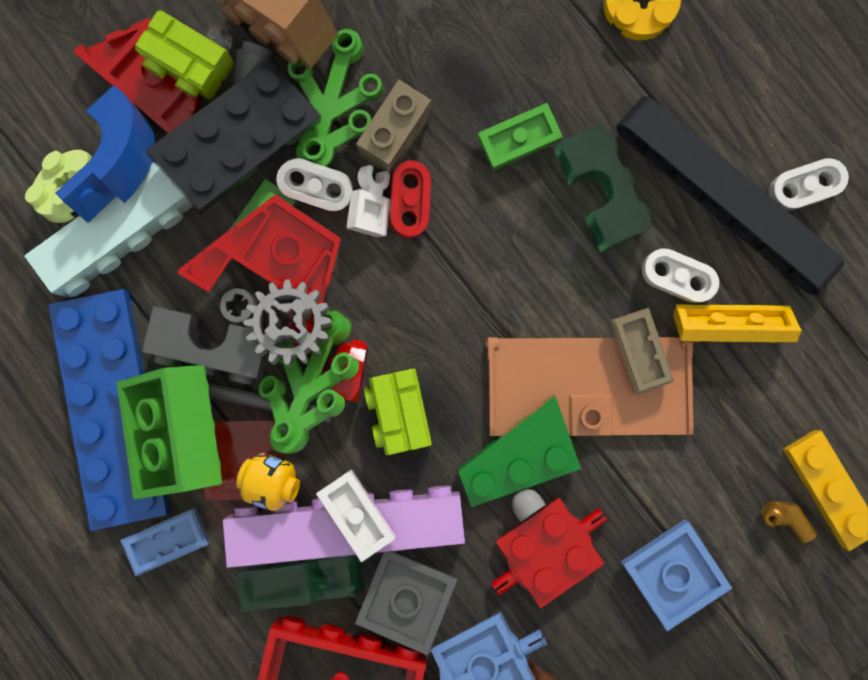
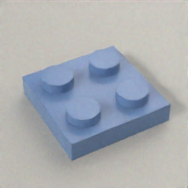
M685 519L620 561L666 631H669L732 589L691 524Z

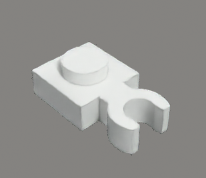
M367 165L361 167L358 171V183L361 189L352 191L347 229L377 238L384 237L387 234L390 199L382 197L383 190L389 185L390 174L388 171L376 173V181H374L372 178L373 166Z

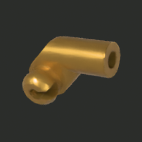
M771 501L763 506L761 515L766 525L773 528L776 525L789 527L800 544L808 543L816 538V531L797 504Z

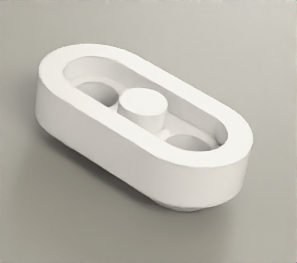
M295 158L285 162L277 173V185L280 191L289 198L329 211L341 210L350 202L353 185L348 176L340 171ZM292 172H301L304 175V183H295L291 178ZM331 183L338 184L341 188V194L337 196L331 195L328 192V185Z
M822 159L789 170L776 177L770 184L769 196L785 210L793 211L841 193L848 184V171L836 159ZM819 175L825 177L827 181L826 186L819 183ZM784 187L791 190V198H787L783 194Z
M658 249L649 254L643 261L642 275L645 281L650 286L691 303H701L711 299L718 291L719 277L712 267L673 250ZM657 263L665 266L666 273L664 276H659L655 272V265ZM692 278L700 281L701 287L699 291L691 288L690 281Z

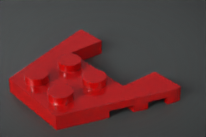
M274 195L182 266L177 273L209 292L230 259L233 258L267 281L273 282L280 289H283L285 280H290L293 289H297L301 282L306 283L308 287L307 295L315 290L320 293L321 298L317 303L320 304L324 303L341 238L277 195ZM313 312L307 320V331L310 334L313 331L315 322ZM288 320L285 326L299 334L300 332L296 328L294 320ZM291 343L296 347L299 346L298 343Z

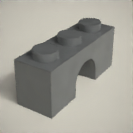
M153 306L142 352L155 355L153 362L177 367L178 360L192 363V366L204 365L206 375L214 376L215 369L230 372L228 380L251 385L253 378L264 379L270 352L262 357L255 352L260 342L250 344L246 339V336L254 332V330L229 324L224 342L218 348L208 350L201 344L199 339V328L202 318Z

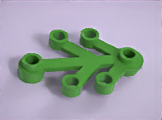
M351 29L340 30L338 36L332 42L335 58L324 95L312 76V68L310 70L306 67L303 74L296 75V68L304 65L299 61L295 65L290 62L288 64V73L295 82L300 84L311 105L321 115V122L314 127L313 131L311 129L300 138L296 150L297 157L325 167L332 162L335 149L357 136H362L372 119L368 112L356 110L350 115L349 124L330 133L333 121L368 100L374 101L379 99L384 91L381 79L377 75L366 74L361 78L358 88L340 98L349 65L360 60L364 52L360 36ZM347 39L352 40L350 46L346 48L340 47L343 41ZM373 82L378 84V87L375 91H365V88L369 83ZM358 119H367V124L363 128L355 127ZM320 145L321 149L317 155H309V150L312 146Z
M328 311L322 316L330 318L332 321V327L323 328V331L328 334L330 340L329 342L319 341L317 343L321 354L318 356L312 352L304 373L298 357L294 358L292 367H287L281 357L278 361L284 365L294 395L290 409L284 398L286 387L283 381L274 376H267L259 385V394L269 400L276 422L271 430L270 442L272 447L282 454L297 453L302 450L308 441L310 429L328 417L338 416L344 409L345 400L343 396L331 390V388L343 380L353 378L359 370L358 360L346 352L339 353L333 359L331 369L321 375L332 345L344 342L351 332L350 321L337 311ZM284 343L279 348H294L296 346L291 343ZM348 362L347 367L342 370L343 366ZM318 397L317 407L305 413L309 402ZM334 399L333 404L328 408L329 402Z

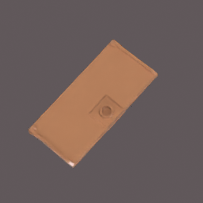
M488 337L485 346L487 348L489 374V436H503L525 416H529L542 406L543 402L553 394L556 396L569 436L693 435V341H681L680 337H659L674 382L634 394L615 338Z

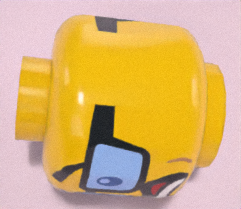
M260 453L254 456L253 459H247L243 463L237 476L236 486L238 489H241L240 494L245 502L270 511H278L286 502L291 503L294 501L299 491L300 480L296 479V470L291 462Z

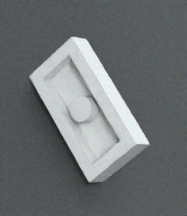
M352 469L316 493L361 562L396 539V535Z

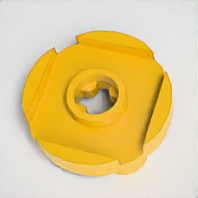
M604 0L603 7L608 22L611 26L614 23L618 29L622 30L621 34L632 40H649L657 37L664 29L670 26L679 11L681 0H650L651 2H648L645 9L640 8V3L633 2V0Z

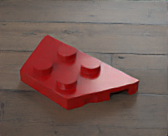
M150 18L132 24L127 30H117L105 35L106 41L86 48L84 45H81L73 50L80 59L108 83L120 89L137 108L168 134L200 109L202 95L198 94L196 99L175 86L177 80L166 74L161 79L142 66L144 59L135 50V45L143 32L148 30V25L152 20Z

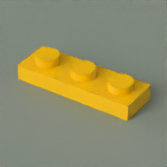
M676 304L673 315L681 341L798 342L802 331L790 306Z
M814 430L783 448L841 547L851 551L868 540V507L821 430Z

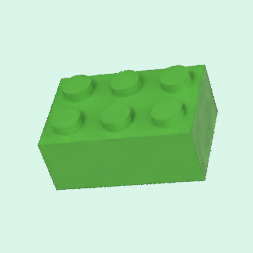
M204 365L162 368L116 382L133 500L223 484L221 463L218 457L215 438V424L212 418L209 399V385Z

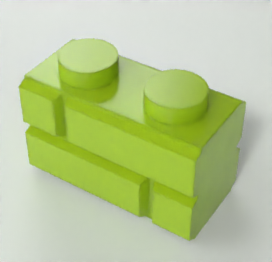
M161 10L156 12L148 25V30L143 32L135 45V50L144 59L142 66L161 79L166 74L177 80L175 86L196 99L198 94L208 100L213 99L221 86L222 80H225L234 63L226 49Z
M416 369L369 378L371 386L365 387L364 392L368 409H376L379 422L377 425H372L376 447H384L385 455H391L431 446L432 442Z

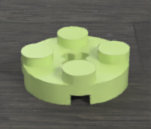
M72 150L63 154L59 151L49 153L42 162L43 169L36 177L33 185L26 191V201L34 207L36 212L51 222L63 223L74 219L70 214L74 211L55 192L91 160L92 156L82 150Z

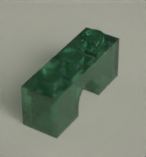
M602 123L559 142L554 153L569 185L589 179L598 182L605 190V206L592 211L586 218V222L601 253L640 236L651 228L649 224L651 220L649 210L642 200L638 201L633 190V176L628 167H622L616 154L618 153L617 142L611 132L606 133Z

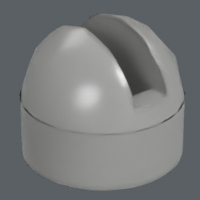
M531 489L518 491L512 499L513 511L520 522H523L546 506L540 495Z

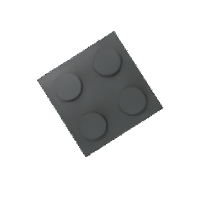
M386 551L382 555L355 624L428 656L458 578L396 551Z

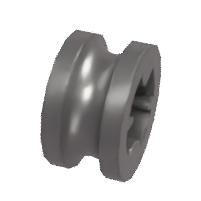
M231 289L221 298V312L229 321L243 324L244 320L252 319L253 315L247 309L241 311V316L236 317L237 312L230 309L231 303H236L238 296H244L242 301L248 303V305L258 306L257 300L254 295L244 289Z

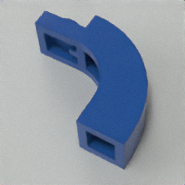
M115 85L86 110L101 127L102 136L96 153L82 169L55 192L65 204L87 223L115 197H118L125 203L139 188L152 164V160L148 157L146 150L155 144L153 129L148 120Z

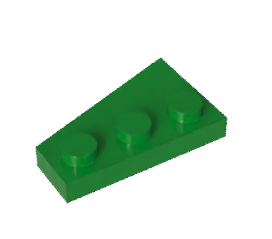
M553 394L543 402L542 406L529 416L522 418L499 439L492 441L458 468L471 507L581 469L556 396Z

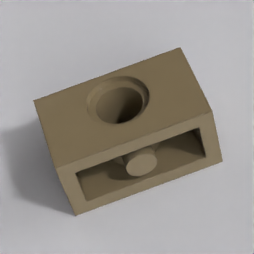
M398 80L356 143L360 157L382 171H388L390 176H392L432 115L431 99Z

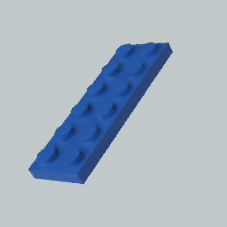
M121 289L48 304L90 531L170 514L168 494L133 500L116 383L145 374L129 291Z

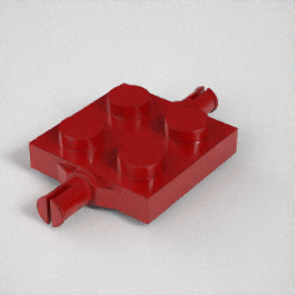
M559 497L496 540V543L507 558L510 570L494 581H491L492 586L496 589L498 595L501 596L519 583L531 593L539 607L542 608L605 564L593 547L589 534L605 522L607 523V518L597 508L591 514L579 520L570 514Z

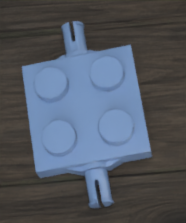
M499 612L437 644L430 650L439 667L440 680H535L528 666L527 655L543 646H547L545 638H542L543 634L539 629L519 640L510 631L502 613Z

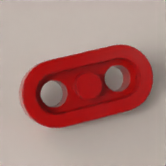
M409 160L402 162L395 169L391 179L390 226L398 236L406 239L419 236L426 229L429 222L431 177L428 169L418 161ZM406 177L413 178L416 181V187L412 189L407 188L404 185L403 179ZM404 214L412 215L415 220L414 225L406 226L402 222V216Z

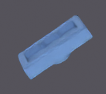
M196 507L120 540L135 577L211 543Z

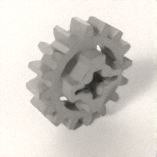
M285 280L283 289L279 290L272 282L269 284L270 294L267 296L259 291L255 293L260 301L258 306L247 305L246 307L253 315V318L244 320L243 325L247 329L254 330V332L246 336V339L250 344L260 342L255 352L260 357L270 352L268 361L273 365L277 364L280 357L283 358L287 367H292L293 360L296 357L303 364H307L308 358L306 354L311 351L319 356L321 351L317 343L319 341L329 342L330 340L328 334L323 331V328L332 327V321L330 318L322 317L330 311L327 303L317 304L321 298L317 290L307 295L308 287L304 282H301L297 289H293L290 280ZM283 300H295L293 303L288 304L278 303ZM313 312L315 322L313 331L310 334L307 331V320ZM267 313L269 315V327L265 330L264 334L263 320ZM277 314H280L284 319L294 320L296 328L300 333L298 334L286 326L283 327L282 321ZM284 343L299 344V346L294 348H279Z

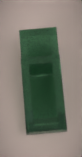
M357 555L278 562L235 572L241 611L311 605L317 600L353 597L365 589L362 565Z

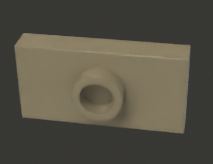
M649 308L609 321L634 394L674 382Z

